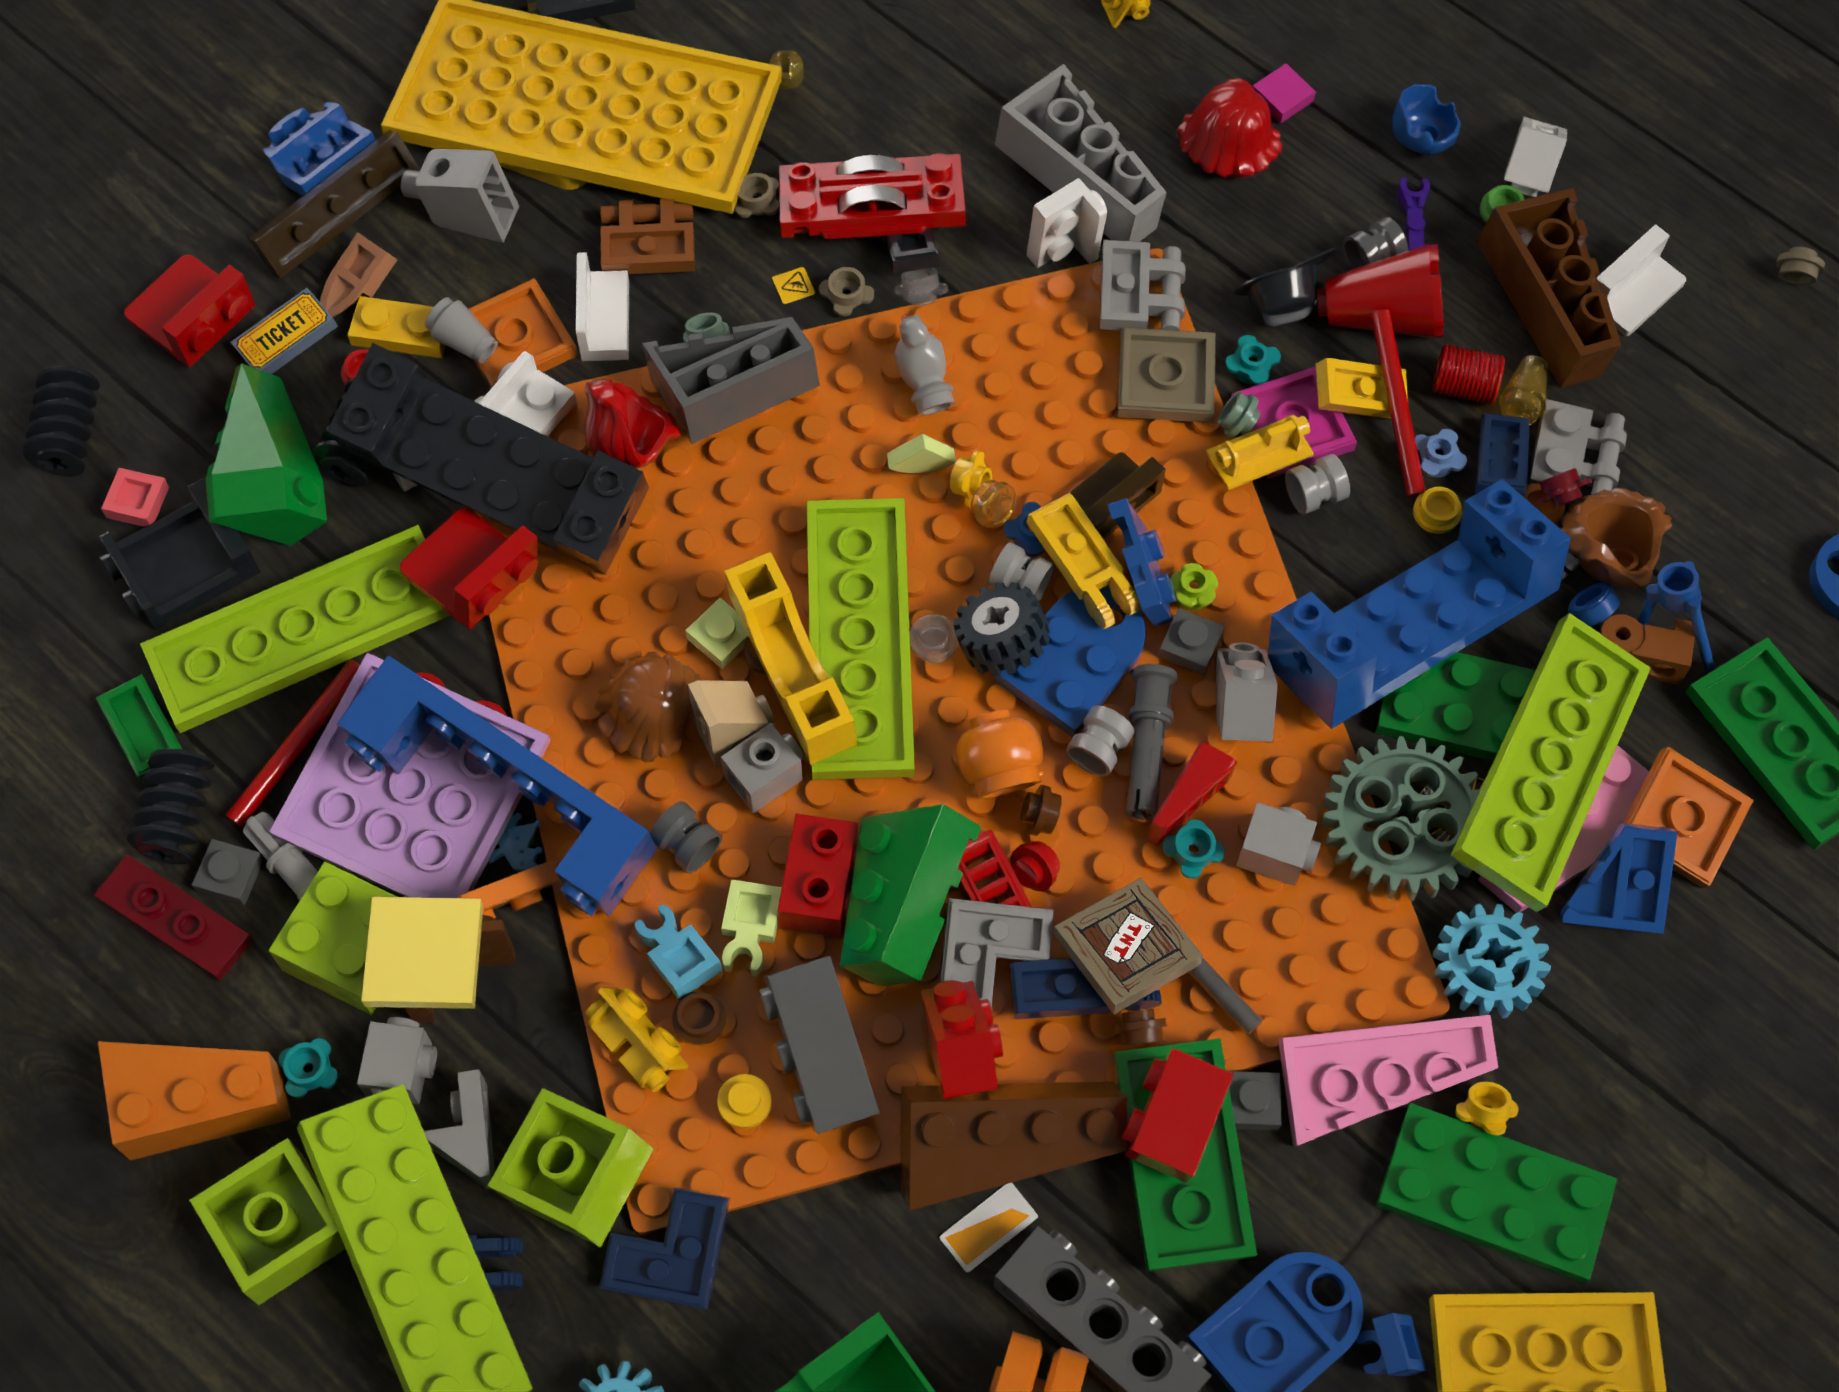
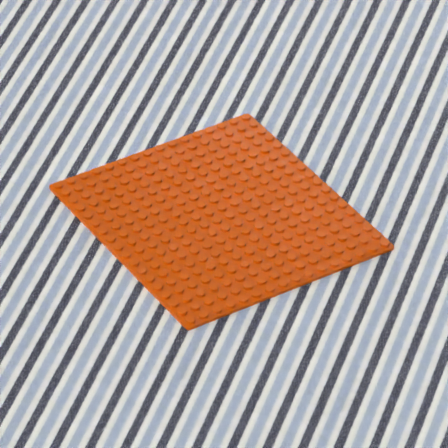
M1159 248L1151 249L1150 258L1163 259V250ZM1102 261L802 330L814 348L820 386L693 444L690 443L676 420L675 426L679 428L681 437L677 440H669L653 462L646 467L638 469L644 473L649 490L606 575L538 543V567L525 582L520 583L501 601L499 606L489 614L513 719L549 735L551 739L542 757L543 760L649 830V833L668 808L677 802L684 801L696 811V819L700 823L711 824L722 834V840L716 852L701 868L691 874L686 873L676 864L673 853L669 850H660L656 846V852L609 917L598 910L595 911L592 917L587 915L566 900L567 896L560 891L564 885L561 880L552 884L606 1117L630 1128L654 1149L626 1200L631 1224L637 1234L647 1235L667 1229L674 1188L676 1187L730 1197L728 1212L899 1166L901 1165V1087L940 1086L928 1047L920 990L934 988L939 984L947 902L949 898L965 900L959 887L950 886L939 914L945 921L921 982L878 986L840 967L846 920H844L841 937L779 928L778 921L774 943L759 941L758 945L763 955V968L758 977L751 975L752 958L747 954H740L735 957L731 972L724 970L722 961L723 950L729 942L735 939V937L722 935L721 930L731 879L782 887L795 813L857 822L859 839L861 819L864 817L945 804L980 825L982 828L979 834L992 830L1009 862L1013 850L1023 843L1040 841L1047 844L1056 853L1060 862V871L1057 874L1056 882L1043 892L1021 886L1032 908L1054 910L1049 960L1070 958L1054 937L1055 925L1142 878L1201 952L1202 957L1263 1020L1252 1033L1247 1035L1187 972L1157 989V991L1160 990L1162 1004L1151 1009H1154L1155 1019L1166 1018L1167 1026L1162 1027L1164 1040L1121 1046L1120 1034L1114 1033L1113 1025L1122 1024V1013L1131 1012L1124 1009L1116 1014L1100 1013L1014 1020L1009 967L1010 963L1024 961L996 958L991 1011L993 1023L998 1024L1003 1046V1057L994 1058L998 1084L1114 1082L1117 1085L1113 1062L1114 1052L1221 1038L1226 1071L1243 1072L1280 1062L1278 1039L1421 1023L1443 1017L1449 1010L1448 997L1443 993L1445 989L1441 979L1435 978L1434 971L1436 966L1412 902L1406 894L1405 887H1398L1392 899L1387 897L1386 884L1382 882L1371 892L1368 891L1367 883L1370 876L1363 873L1351 880L1349 875L1354 865L1352 861L1336 864L1335 862L1336 855L1342 846H1326L1327 835L1334 829L1321 825L1324 813L1332 811L1322 806L1325 794L1333 792L1329 788L1333 774L1343 776L1340 768L1345 759L1357 764L1356 754L1343 722L1330 729L1274 673L1277 681L1273 741L1222 740L1216 714V650L1205 675L1159 658L1160 647L1172 621L1154 627L1140 606L1139 611L1145 624V641L1140 659L1134 668L1139 665L1158 664L1170 667L1178 674L1177 683L1172 686L1170 710L1174 713V722L1169 729L1165 730L1158 810L1199 743L1202 744L1204 741L1237 761L1229 782L1171 834L1176 836L1177 832L1190 820H1200L1213 832L1216 842H1220L1224 846L1225 854L1219 863L1211 862L1202 869V873L1198 878L1189 879L1181 874V866L1174 857L1167 856L1163 852L1164 841L1157 846L1148 841L1149 838L1147 836L1152 820L1147 818L1148 812H1145V820L1134 819L1125 814L1134 735L1125 748H1120L1116 752L1117 763L1108 776H1098L1085 771L1075 764L1066 753V747L1072 737L994 681L995 676H992L989 670L983 674L978 672L976 667L972 668L959 645L953 626L954 619L959 618L956 613L960 606L967 607L966 599L970 595L975 597L981 595L979 589L986 586L989 590L995 589L988 585L993 566L1004 547L1009 542L1014 544V541L1008 539L1004 534L1005 523L1008 520H1015L1022 513L1023 505L1028 502H1036L1043 507L1070 493L1119 452H1124L1139 467L1153 457L1166 469L1161 493L1137 512V515L1148 531L1156 530L1161 540L1165 558L1158 560L1161 575L1167 573L1169 578H1171L1174 572L1181 571L1183 565L1196 563L1200 564L1204 570H1211L1218 580V587L1214 590L1216 593L1215 599L1211 604L1200 610L1190 611L1180 607L1176 602L1169 603L1173 618L1178 608L1224 626L1217 648H1229L1233 643H1251L1257 645L1259 649H1266L1268 655L1271 615L1297 600L1253 482H1248L1228 491L1206 453L1207 449L1234 439L1225 435L1224 428L1217 423L1224 405L1216 384L1212 423L1117 417L1121 330L1100 329ZM1149 280V294H1162V284L1158 281ZM1185 305V316L1180 320V331H1195ZM903 315L907 317L918 315L921 317L922 322L927 325L928 332L932 333L942 343L946 358V373L943 382L949 383L954 388L952 395L955 404L946 410L931 415L919 416L916 405L911 403V397L915 391L903 381L894 357L896 346L901 339L899 326L902 323L901 316ZM1148 316L1147 329H1161V320L1157 316ZM648 366L564 385L575 392L577 403L548 437L594 458L586 446L584 422L588 408V398L584 390L586 382H591L595 379H611L613 383L620 382L632 388L638 396L646 397L653 404L661 406L663 411L671 413V411L652 383ZM924 434L954 448L956 462L963 456L971 458L976 450L984 452L985 465L992 471V483L987 494L979 496L976 506L969 508L965 506V497L954 494L950 488L951 473L955 464L931 472L904 473L889 469L887 454L915 437ZM905 498L915 774L914 777L813 780L812 765L809 764L768 676L754 671L747 664L744 649L721 669L687 640L685 630L719 598L735 610L729 597L724 571L771 552L791 591L798 615L809 639L807 501ZM476 513L507 539L515 533V531ZM1119 527L1105 538L1104 541L1123 567V575L1136 593L1133 579L1122 551L1123 548H1126L1122 530ZM1046 550L1039 556L1026 554V556L1032 559L1041 557L1055 564ZM1056 565L1051 580L1039 600L1045 615L1061 597L1073 591ZM1196 582L1189 584L1194 589L1199 587ZM1111 609L1114 614L1115 624L1110 627L1121 624L1124 619L1118 611ZM653 651L661 657L665 654L673 656L683 665H688L702 680L747 681L755 697L764 695L775 720L772 725L781 736L786 733L790 734L801 748L804 758L801 760L803 780L753 814L724 778L722 765L715 768L695 727L692 707L680 750L671 753L668 758H661L658 755L652 762L644 763L641 759H635L628 751L620 753L612 745L610 738L605 737L599 730L598 720L602 714L594 708L600 696L597 691L602 682L610 678V671L615 670L616 667L624 666L625 660L636 656L644 657L648 652ZM1134 668L1101 705L1116 711L1129 722L1128 713L1129 709L1135 704L1137 684L1132 679ZM1009 709L1011 718H1025L1034 725L1040 735L1043 746V760L1038 768L1044 772L1043 777H1041L1042 782L1014 793L988 799H978L977 796L972 794V790L975 788L974 784H969L960 772L956 756L957 743L963 733L972 729L970 719L992 711ZM1040 785H1046L1051 788L1052 793L1061 795L1062 803L1059 818L1050 835L1040 832L1038 836H1033L1027 833V823L1020 820L1023 802L1028 792L1036 793ZM1371 794L1361 797L1367 806L1376 809ZM549 801L543 808L533 802L536 818L542 822L539 831L546 861L555 859L557 865H559L580 836V833L560 819L562 815L554 809L555 805ZM1257 802L1276 809L1279 807H1290L1302 812L1306 819L1317 822L1312 840L1321 843L1315 864L1312 872L1301 871L1295 886L1236 866ZM1363 826V829H1364L1365 831H1367V832L1374 831V830H1376V829L1378 828V827H1370V828H1369V827ZM1388 840L1379 842L1380 848L1385 853L1393 855ZM1191 845L1189 851L1196 853L1198 852V847ZM986 856L966 867L969 870L989 859ZM852 873V878H851L850 889H851V886H852L853 873ZM994 873L976 882L975 885L977 889H980L1000 878L997 873ZM1006 891L986 903L999 904L1011 897ZM662 904L672 910L677 924V932L691 924L721 962L722 972L690 992L709 993L719 999L725 1009L726 1024L722 1034L715 1041L706 1045L688 1044L677 1035L673 1026L672 1016L674 1008L680 1000H678L650 964L647 953L654 948H649L640 941L635 927V922L640 919L648 929L656 930L661 928L664 923L660 918L658 907ZM830 956L880 1113L816 1134L812 1129L811 1123L801 1125L792 1094L800 1092L794 1071L784 1072L775 1043L783 1040L777 1020L768 1021L759 990L766 988L762 976L821 957ZM601 987L623 990L627 988L639 996L647 1006L646 1017L656 1028L661 1027L678 1041L681 1046V1051L678 1054L689 1067L686 1070H667L665 1073L669 1080L656 1092H652L649 1087L642 1088L619 1061L621 1056L632 1046L628 1040L616 1052H611L588 1025L590 1018L586 1015V1010L597 1000L602 999L606 1002L598 990ZM740 1074L754 1075L763 1080L768 1086L772 1098V1106L767 1118L758 1126L749 1129H739L729 1125L722 1118L717 1104L718 1093L723 1084L728 1079Z

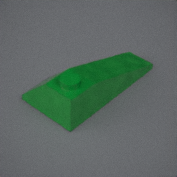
M241 363L235 369L225 410L228 416L225 427L218 432L215 445L219 447L216 460L209 466L206 476L209 522L292 546L327 522L323 478L281 377Z

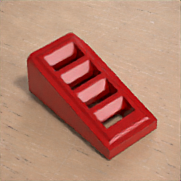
M1204 741L1202 744L1199 743L1153 818L1147 836L1149 838L1148 841L1157 846L1167 836H1170L1229 782L1237 761Z
M987 830L979 834L976 842L969 840L958 866V870L963 872L958 887L965 900L987 902L1007 891L1011 898L999 904L1032 908L993 831ZM986 856L988 857L989 860L969 870L967 869L966 866ZM997 873L1000 879L977 889L976 882Z

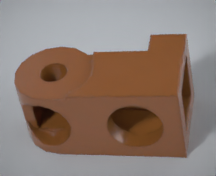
M1616 614L1609 617L1599 631L1601 635L1649 666L1651 669L1647 678L1680 685L1691 667L1695 640L1691 621L1676 619L1672 628L1666 629L1646 624L1642 625L1634 617L1626 614Z

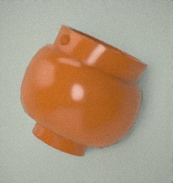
M1009 709L992 711L970 719L972 729L966 731L960 737L957 743L956 756L964 779L969 784H974L973 795L977 796L978 799H988L1024 790L1042 782L1041 777H1043L1044 772L1038 768L1043 760L1042 740L1037 729L1030 721L1021 717L1011 718Z

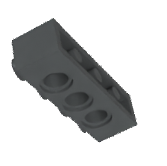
M1038 1226L995 1275L993 1287L1061 1347L1089 1355L1086 1369L1112 1392H1199L1211 1376L1203 1368L1206 1365V1361L1199 1352L1184 1341H1180L1177 1345L1160 1331L1163 1324L1155 1314L1139 1303L1134 1308L1117 1294L1120 1287L1115 1280L1098 1267H1094L1090 1271L1074 1257L1078 1253L1074 1245L1055 1230L1047 1234ZM1054 1277H1065L1074 1284L1076 1296L1069 1301L1055 1300L1049 1295L1046 1283ZM1095 1314H1108L1116 1320L1119 1333L1110 1339L1099 1338L1091 1331L1089 1319ZM1141 1350L1153 1352L1161 1362V1373L1153 1377H1146L1138 1373L1133 1366V1354Z

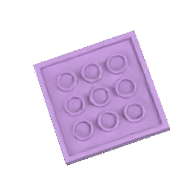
M366 653L269 833L287 843L290 842L305 852L402 897L458 898V896L474 890L523 794L518 791L519 786L511 780L512 776L508 773H505L501 779L495 777L476 762L477 758L468 751V746L464 744L459 751L454 749L433 733L435 729H432L400 774H397L387 766L379 773L354 755L356 752L344 744L349 736L337 723L384 661ZM426 680L540 758L543 757L551 741L549 735Z

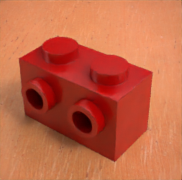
M795 813L777 910L779 928L841 937L844 920H847L851 893L850 884L858 846L857 822Z
M949 980L937 984L934 988L920 990L928 1047L944 1099L998 1089L994 1058L1003 1057V1046L998 1024L993 1023L989 1000H979L973 981Z
M1175 1048L1168 1052L1163 1061L1154 1058L1142 1088L1151 1091L1143 1111L1134 1108L1122 1136V1139L1131 1142L1125 1157L1187 1183L1196 1173L1234 1074Z

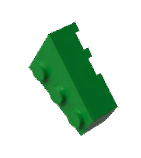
M945 804L862 818L840 967L878 986L921 982L945 921L944 918L939 916L950 886L958 888L963 876V872L958 870V866L969 840L976 842L982 827Z

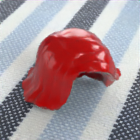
M1230 78L1224 83L1214 86L1202 99L1193 114H1186L1184 116L1183 124L1178 127L1177 135L1181 139L1180 146L1182 152H1188V156L1194 164L1200 165L1205 172H1215L1222 178L1227 176L1244 178L1268 169L1269 163L1274 161L1278 154L1282 152V144L1279 141L1280 133L1271 125L1270 109L1266 100L1255 92L1250 83L1243 79Z
M595 379L591 382H586L584 392L588 398V408L584 430L586 446L594 457L597 451H600L636 469H640L653 462L669 440H677L681 437L679 428L675 426L676 419L672 418L671 413L663 411L661 406L653 404L646 397L638 396L632 388L620 382L613 383L611 379Z

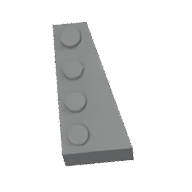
M1062 64L1001 108L995 146L1053 193L1080 178L1090 191H1096L1105 202L1107 216L1103 233L1111 240L1140 242L1157 229L1166 191L1135 152L1127 151L1118 140L1120 133L1111 122H1103L1093 109L1095 102L1085 90L1079 92L1071 81L1072 73Z

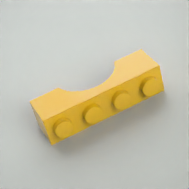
M768 552L725 570L730 600L809 764L812 765L856 746L857 739L854 719L834 678H830L827 675L810 644L798 615L791 591L772 553Z

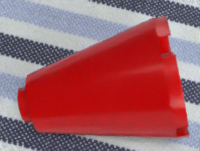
M1427 244L1326 278V288L1317 289L1319 317L1328 316L1330 326L1374 331L1371 314L1380 310H1389L1394 334L1434 339L1444 338L1438 244Z

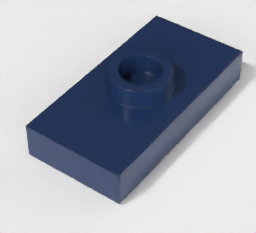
M1489 413L1481 414L1478 433L1475 495L1503 479L1525 497L1527 490L1530 418Z

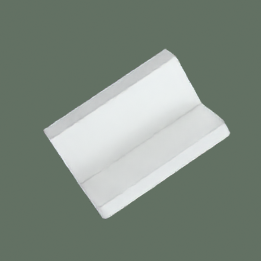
M1656 224L1596 278L1600 293H1604L1607 296L1616 329L1624 336H1630L1679 291L1686 282V277L1660 257L1670 235Z
M587 252L577 253L576 335L582 361L629 360L628 271L590 272Z

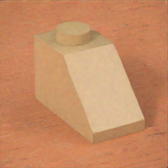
M697 680L688 684L694 724L715 768L722 765V755L769 723L775 722L771 708L764 695L755 697L747 681Z

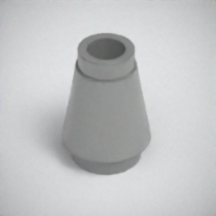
M449 297L442 299L433 307L426 319L425 327L431 331L432 339L475 359L480 364L486 362L497 348L498 341L491 336L460 300L454 302Z

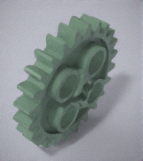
M1399 736L1394 750H1390L1387 744L1382 739H1379L1375 746L1374 755L1364 747H1360L1356 755L1357 764L1345 759L1340 768L1343 776L1333 774L1329 784V788L1333 792L1325 794L1322 806L1332 811L1324 813L1321 825L1334 829L1328 833L1325 843L1326 846H1342L1336 855L1335 862L1336 864L1352 861L1354 865L1349 875L1351 880L1363 873L1370 876L1367 883L1368 891L1371 892L1382 882L1386 884L1388 898H1393L1398 887H1405L1409 900L1414 901L1419 887L1423 886L1427 894L1434 898L1439 890V881L1450 890H1453L1458 882L1457 873L1467 878L1471 875L1473 870L1451 856V853L1481 790H1471L1478 774L1476 771L1464 775L1458 772L1463 761L1461 756L1449 763L1444 761L1445 746H1439L1433 754L1426 752L1425 739L1420 738L1415 750L1408 749L1404 737ZM1415 781L1424 782L1431 787L1433 793L1430 795L1419 794L1413 790L1410 783ZM1370 794L1378 796L1383 800L1385 806L1377 809L1371 808L1363 802L1361 797ZM1447 804L1450 809L1434 808L1437 805ZM1403 812L1404 816L1396 818L1398 813ZM1416 818L1414 823H1410L1408 820ZM1363 826H1366V827H1369V828H1370V827H1378V828H1377L1376 830H1374V831L1367 832V831H1365V830L1363 829ZM1431 827L1443 828L1449 833L1451 840L1446 842L1435 840L1429 834L1428 829ZM1385 840L1393 841L1401 847L1403 853L1400 855H1389L1380 848L1379 842Z

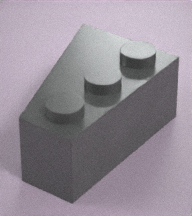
M793 317L732 327L733 334L703 339L702 333L687 335L688 342L661 347L658 346L657 341L642 343L651 381L691 444L820 386L814 348Z
M821 957L762 976L766 988L759 990L765 1013L768 1021L777 1020L783 1040L775 1042L785 1073L794 1071L800 1092L792 1094V1098L801 1125L811 1123L813 1131L819 1134L879 1114L880 1112L831 957Z

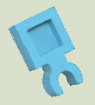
M662 904L658 907L660 918L664 923L661 928L656 930L648 929L640 919L635 922V927L640 941L645 946L654 948L647 953L650 964L678 1000H680L723 970L718 957L691 924L677 932V924L672 910Z

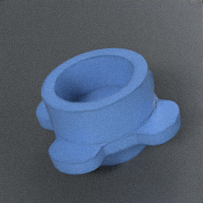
M1443 429L1437 435L1425 436L1420 434L1415 437L1421 470L1426 476L1441 478L1449 475L1452 470L1461 471L1465 467L1467 458L1458 449L1456 444L1458 435L1454 431ZM1441 450L1444 455H1438L1435 451Z

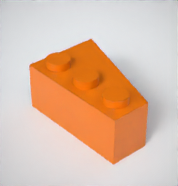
M98 1041L112 1145L129 1160L291 1120L283 1070L269 1052Z

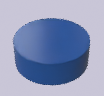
M1596 583L1583 589L1571 600L1568 612L1591 627L1611 616L1619 607L1621 600L1609 583Z

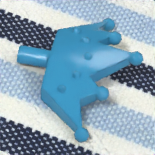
M516 813L512 816L498 842L499 848L493 851L489 863L491 864L505 855L515 871L522 872L538 866L535 860L538 854L542 852V848L536 847L533 849L529 847L537 827H540L542 822L536 820L535 823L517 826L518 820L522 818V814Z

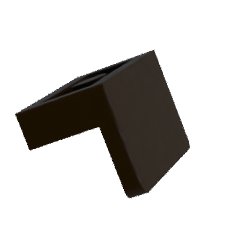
M1119 452L1073 489L1070 494L1073 495L1104 540L1119 528L1115 520H1112L1107 504L1127 498L1137 513L1161 493L1166 469L1153 457L1139 467L1124 452Z

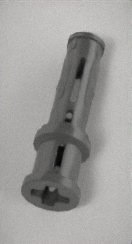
M1145 664L1135 667L1132 674V679L1137 684L1135 704L1129 709L1128 718L1131 725L1135 727L1125 814L1134 819L1145 820V812H1148L1147 818L1153 820L1158 812L1165 730L1169 729L1174 722V713L1170 710L1172 686L1177 683L1178 674L1174 669L1164 665Z

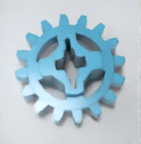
M1477 904L1472 909L1470 918L1462 911H1459L1451 921L1453 927L1444 926L1438 936L1443 943L1437 944L1432 957L1444 962L1438 965L1434 975L1435 978L1449 979L1450 983L1443 992L1446 997L1457 992L1463 997L1459 1009L1465 1011L1474 1003L1479 1005V1015L1484 1016L1488 1015L1493 1007H1496L1503 1019L1507 1018L1513 1011V1004L1521 1011H1524L1532 1002L1530 995L1538 997L1546 985L1540 978L1546 977L1551 970V965L1539 961V959L1544 957L1549 947L1548 944L1534 943L1533 938L1540 930L1537 925L1527 929L1520 925L1523 913L1518 911L1511 919L1504 917L1503 905L1497 904L1491 915H1486L1482 905ZM1470 935V949H1466L1463 954L1458 955L1460 942ZM1487 955L1488 960H1484L1482 957ZM1494 962H1499L1500 966L1496 968ZM1524 967L1521 983L1513 988L1511 984L1514 980L1513 973L1517 972L1519 968Z

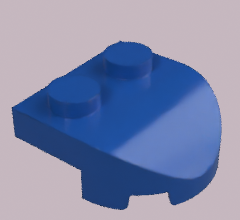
M325 102L323 105L325 111L309 114L306 109L300 108L280 120L269 132L272 144L270 147L264 148L266 156L283 184L302 196L376 141L371 131L349 120L341 105L337 103Z

